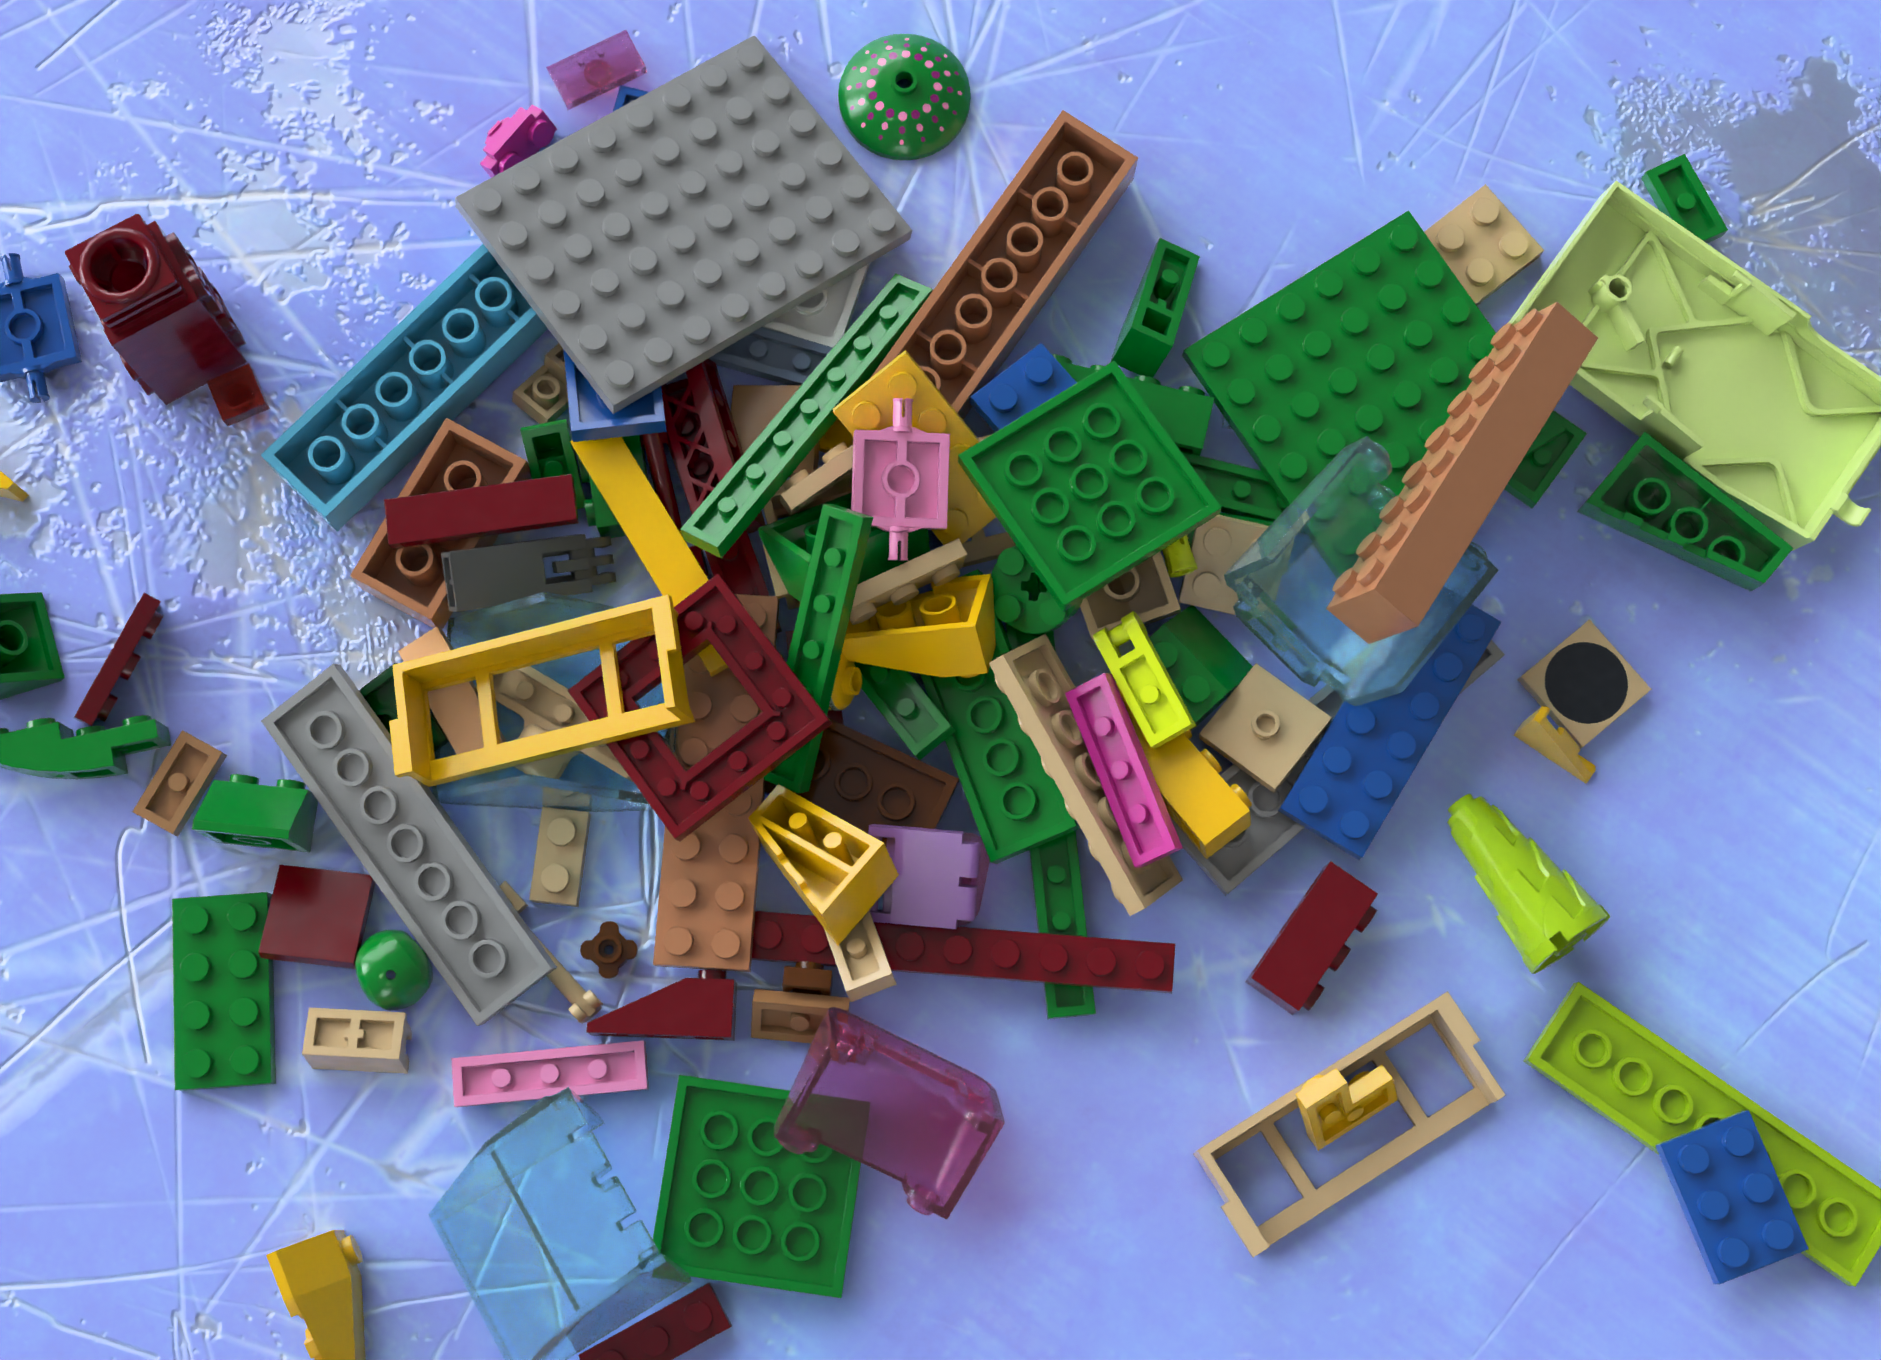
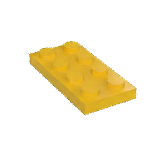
M905 350L835 406L833 413L852 436L855 430L879 431L893 426V398H903V400L910 398L913 399L912 427L926 433L950 434L947 529L931 530L943 545L958 538L963 544L996 518L993 511L958 463V455L979 443L980 440ZM902 400V417H903V400Z

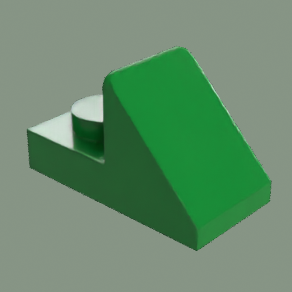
M567 419L520 428L532 479L572 474L577 509L585 508V493L577 464L576 452L570 443L573 439Z

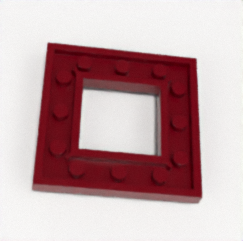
M718 573L674 607L679 615L677 617L683 665L712 644L762 713L688 770L659 731L606 744L674 839L679 842L832 724L831 720ZM655 635L631 640L617 651L625 712L642 709L637 701L662 682ZM599 665L567 690L589 721L608 717L602 665Z

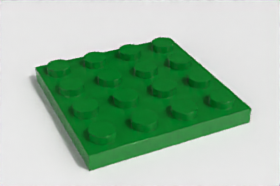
M1115 360L958 455L959 465L1063 612L1220 514L1222 508Z
M679 1075L648 1270L842 1298L870 1102Z

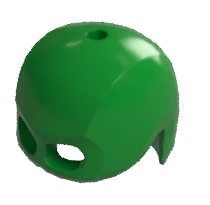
M390 929L373 934L360 947L355 959L357 979L364 994L376 1006L388 1011L414 1005L427 992L433 981V970L429 957L412 937L402 930ZM387 971H394L396 974L395 978H388Z

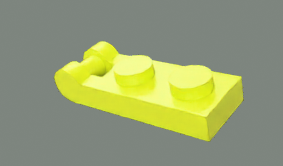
M1132 611L1121 618V624L1111 630L1105 627L1093 634V638L1149 746L1156 749L1195 727L1196 724L1155 650L1142 620L1135 611ZM1131 640L1135 649L1122 656L1119 646Z

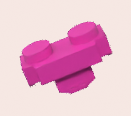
M533 104L528 110L520 107L511 118L507 117L502 121L498 120L488 131L485 141L486 146L483 149L487 156L481 161L480 165L492 178L536 154L540 148L546 147L552 141L557 128L542 109Z

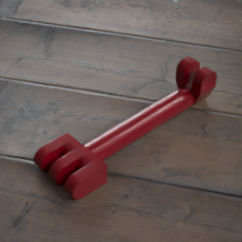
M668 433L639 435L642 449L645 448L655 493L682 535L680 530L682 523L663 444L670 442ZM690 546L691 552L705 575L708 576L703 549L697 546Z

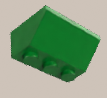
M852 492L758 528L759 536L788 593L800 602L823 504H835L851 510ZM871 527L858 584L908 562L898 561L899 542L898 560H888L889 532L877 527ZM919 529L908 533V561L930 552L928 529Z

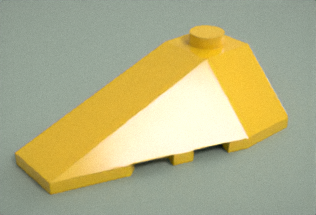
M991 574L956 577L954 580L941 586H935L934 582H932L933 591L918 594L911 600L897 606L890 601L877 607V613L862 623L852 625L849 620L842 654L851 662L937 677L961 676L970 678L988 673L989 663L992 661L996 647L994 592Z

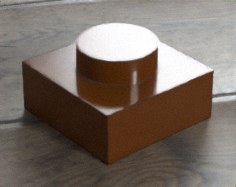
M810 961L797 962L795 967L784 966L783 991L831 996L833 986L832 970H824V965Z

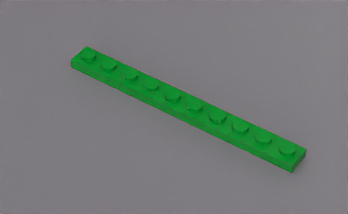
M1036 573L1033 574L1031 581H1027V591L1031 592L1033 599L1038 600L1039 593L1047 592V588L1040 581ZM1005 622L1006 634L1012 650L1046 634L1056 652L1054 631L1038 634L1025 633L1014 629ZM1075 830L1029 850L1038 933L1087 937ZM1043 983L1047 1020L1096 1014L1093 987Z

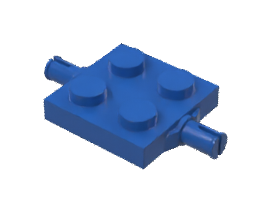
M8 253L9 258L6 254L0 257L5 281L0 283V383L17 378L26 379L30 402L41 403V399L44 402L50 399L45 374L57 368L82 362L64 278L59 273L40 278L24 277L20 255Z

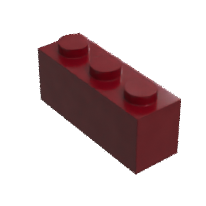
M1330 861L1322 868L1245 982L1291 1015L1298 1012L1301 1007L1309 1011L1325 988L1318 982L1326 970L1330 968L1335 972L1349 954L1351 948L1345 945V942L1354 929L1362 933L1376 914L1377 909L1372 907L1371 904L1378 893Z

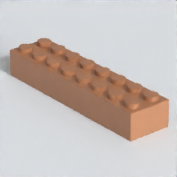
M1062 110L872 376L906 350L962 420H964L972 408L970 397L993 379L1133 181L1138 157Z
M1558 302L1540 311L1537 309L1531 310L1520 322L1514 325L1511 323L1505 324L1493 336L1491 345L1494 348L1489 356L1480 360L1470 372L1469 378L1472 382L1467 390L1456 396L1448 406L1447 413L1450 416L1445 424L1438 427L1425 442L1424 447L1428 451L1422 460L1413 464L1403 476L1402 482L1405 486L1399 496L1392 498L1380 512L1379 518L1382 522L1376 532L1370 533L1360 543L1356 550V554L1359 556L1358 560L1352 568L1346 570L1335 582L1332 590L1336 594L1326 609L1368 644L1419 626L1596 343L1598 337Z

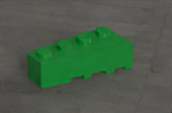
M1646 432L1631 446L1577 511L1751 592L1763 585L1793 550L1791 545Z

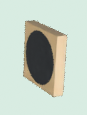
M1590 619L1517 679L1540 706L1550 708L1548 715L1559 727L1566 729L1580 747L1579 749L1584 747L1652 690Z

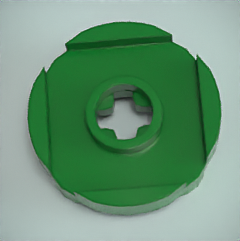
M1016 545L1003 550L998 556L997 563L994 565L991 574L993 579L994 611L1001 621L1008 623L1014 629L1021 632L1038 634L1060 628L1071 616L1075 615L1083 600L1063 612L1048 590L1047 592L1039 593L1038 600L1033 599L1031 592L1027 591V581L1033 579L1035 571Z

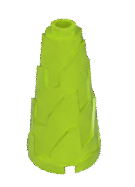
M1469 793L1449 807L1448 812L1451 814V817L1447 823L1451 828V835L1475 871L1476 875L1474 878L1498 912L1497 919L1522 956V960L1531 974H1536L1574 950L1573 946L1583 939L1585 942L1609 920L1610 915L1602 905H1599L1565 869L1561 871L1531 837L1527 839L1495 805H1490L1484 797L1479 796L1474 799Z

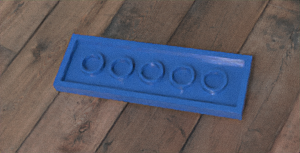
M1443 587L1418 627L1380 640L1278 811L1360 860L1499 628L1501 621Z

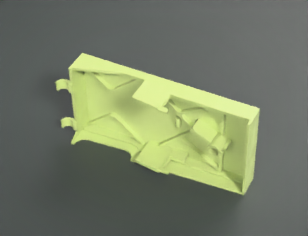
M1616 180L1600 195L1508 323L1514 325L1520 322L1533 309L1540 311L1555 302L1562 305L1598 337L1569 385L1639 437L1644 432L1648 433L1791 545L1793 550L1815 541L1832 514L1848 525L1861 526L1871 512V509L1856 505L1851 501L1848 494L1881 447V377L1818 334L1811 325V315Z

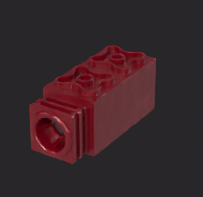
M135 214L65 251V255L70 263L69 268L76 281L85 290L100 318L101 324L104 327L103 331L111 346L119 353L132 379L138 381L148 396L155 393L167 405L247 362L239 348L245 345L246 342L229 314L220 294L213 283H210L201 267L197 266L193 257L184 248L175 232L166 235L156 221L146 224L139 214Z

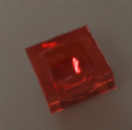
M249 363L206 381L221 418L227 426L270 409L254 369Z

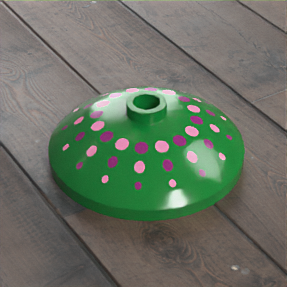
M893 34L868 43L850 59L839 83V109L849 133L868 151L892 160H916L941 151L961 132L970 110V84L964 67L948 48L933 39L921 35ZM907 79L912 82V85L908 88H901L897 85V82Z

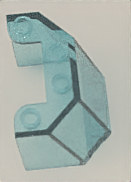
M1368 436L1345 446L1224 574L1227 586L1237 593L1239 599L1233 606L1236 617L1302 682L1315 687L1319 681H1322L1333 688L1339 694L1341 700L1354 706L1403 692L1498 572V569L1488 560L1484 549L1478 544L1471 542L1419 626L1371 644L1365 642L1326 609L1336 594L1332 590L1335 582L1346 570L1354 566L1359 558L1356 554L1358 546L1370 533L1376 532L1382 522L1379 518L1380 512L1396 496L1392 490L1379 483L1385 480L1392 472L1389 454L1381 445L1373 442Z

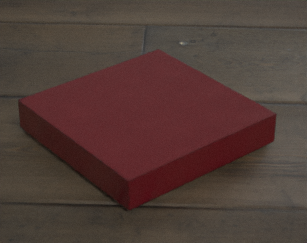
M279 865L258 951L262 959L355 969V959L362 946L375 888L373 878L368 874Z

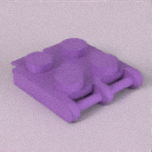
M881 824L869 825V835L882 841V837H887L886 848L899 874L883 894V910L878 909V900L870 908L874 922L957 929L959 920L974 921L976 918L978 886L961 884L962 877L977 878L979 842L964 841V831Z

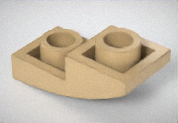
M559 343L545 355L544 365L513 391L512 402L539 424L555 421L569 407L564 350Z

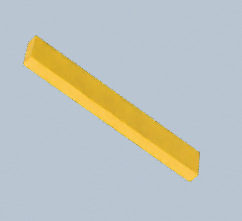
M622 437L579 442L570 441L574 451L662 596L669 594L672 597L674 608L705 584L708 578ZM712 644L698 654L711 677L728 668Z

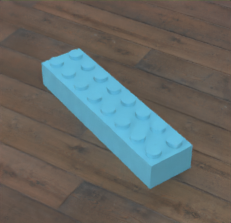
M482 244L271 444L261 456L275 473L338 532L433 440L446 418L453 421L548 328L485 245Z

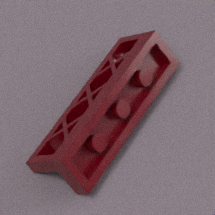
M709 358L686 371L689 385L681 401L670 397L666 383L661 386L666 430L692 514L744 454L716 363ZM693 400L695 401L696 407L691 406ZM673 404L678 406L676 412L674 410ZM688 411L699 415L702 424L694 442L683 438L680 430ZM706 440H707V444H708L709 449L703 447L704 444H705V442H706ZM685 445L691 447L688 453ZM701 452L711 456L714 463V468L706 484L695 479L692 470ZM698 487L703 488L701 495L699 493ZM762 511L746 528V532L751 534L758 531L759 527L766 525Z

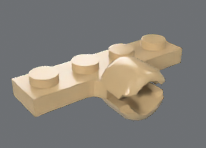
M531 666L493 675L496 701L519 714L524 720V728L517 739L589 722L567 691L568 688ZM606 744L513 766L540 783L552 786L558 782L572 757L580 753L591 757L633 782Z

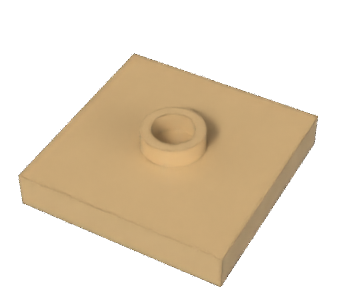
M1255 663L1199 733V739L1271 792L1275 793L1331 723L1332 717Z

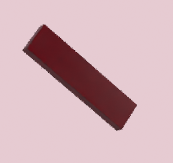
M572 474L384 499L388 544L392 549L579 523Z

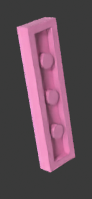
M644 1040L451 1058L454 1107L457 1108L649 1090L646 1041Z

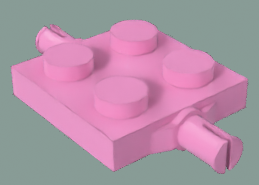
M893 398V426L879 431L855 430L853 434L851 510L872 516L871 527H877L889 532L888 560L892 561L898 560V542V561H908V533L919 529H947L950 434L926 433L912 427L913 399L910 398L903 400V417V398Z

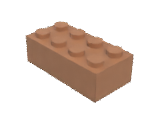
M446 418L397 498L531 480L532 477L529 464L525 459ZM385 517L350 577L365 592L432 628L438 626L443 630L453 611H449L441 553L493 546L499 534L392 549L388 544Z

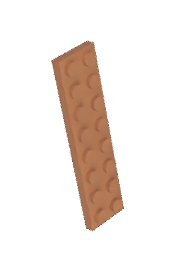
M735 594L776 648L780 600L776 599V596ZM698 654L683 665L689 706L695 722L673 727L672 750L687 770L762 713L729 667L711 677ZM764 777L680 842L674 839L665 826L653 959L654 966L751 972L761 842L748 817L764 801L766 782Z

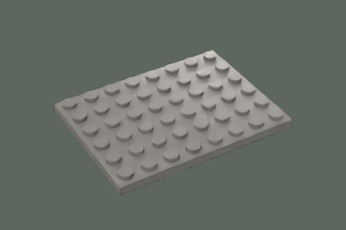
M755 35L455 197L456 209L612 414L910 240L912 229Z

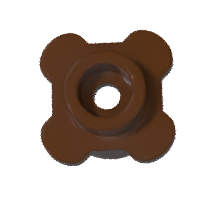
M607 921L601 924L600 932L592 940H586L582 943L580 953L584 959L592 960L599 967V974L602 977L611 979L618 975L619 968L627 960L636 957L638 947L633 940H626L619 933V926L615 922ZM610 945L613 947L612 954L605 953L606 946Z

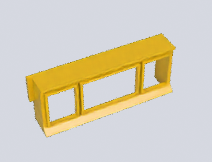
M667 594L392 665L398 719L389 721L395 776L399 778L410 776L426 786L432 787L695 722L688 701L677 617L679 615L673 608L672 597ZM655 635L665 703L625 712L616 644ZM595 649L600 650L608 717L504 743L500 742L493 675ZM476 680L484 748L435 760L428 692Z

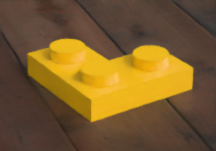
M1380 1065L1371 1072L1363 1071L1357 1074L1349 1083L1335 1068L1326 1075L1314 1076L1303 1085L1301 1091L1295 1094L1307 1136L1318 1151L1398 1100L1394 1080L1383 1065Z

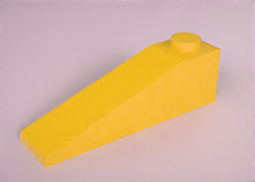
M331 1230L267 1254V1259L290 1316L298 1315L301 1319H304L307 1325L304 1345L310 1358L315 1360H366L362 1276L357 1265L363 1262V1258L354 1236H346L344 1230Z

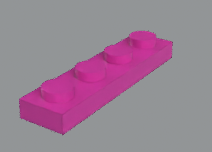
M1103 673L1066 692L1065 695L1134 867L1143 868L1183 849L1113 675Z

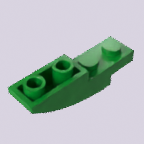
M141 715L126 718L122 721L123 726L105 730L104 726L80 728L76 730V736H74L72 729L58 721L56 722L54 718L35 719L27 722V728L9 732L7 728H0V767L26 775L52 779L77 780L128 774L125 756L171 746L169 730L167 726L156 719H152L151 716Z

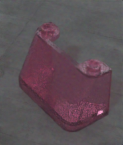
M830 1007L820 1023L776 1121L774 1137L778 1139L784 1148L796 1154H803L804 1151L814 1152L820 1143L902 1182L903 1190L908 1196L906 1201L917 1212L924 1215L934 1213L948 1219L1005 1124L995 1088L982 1077L846 1010Z

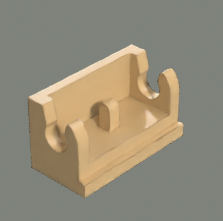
M309 1007L302 1055L312 1069L408 1074L410 1061L408 1054H406V1041L412 1039V1032L406 1020L407 1014L405 1012Z

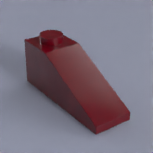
M698 970V978H684L587 1022L586 1033L592 1036L735 1041L737 982L734 979H726L727 971Z

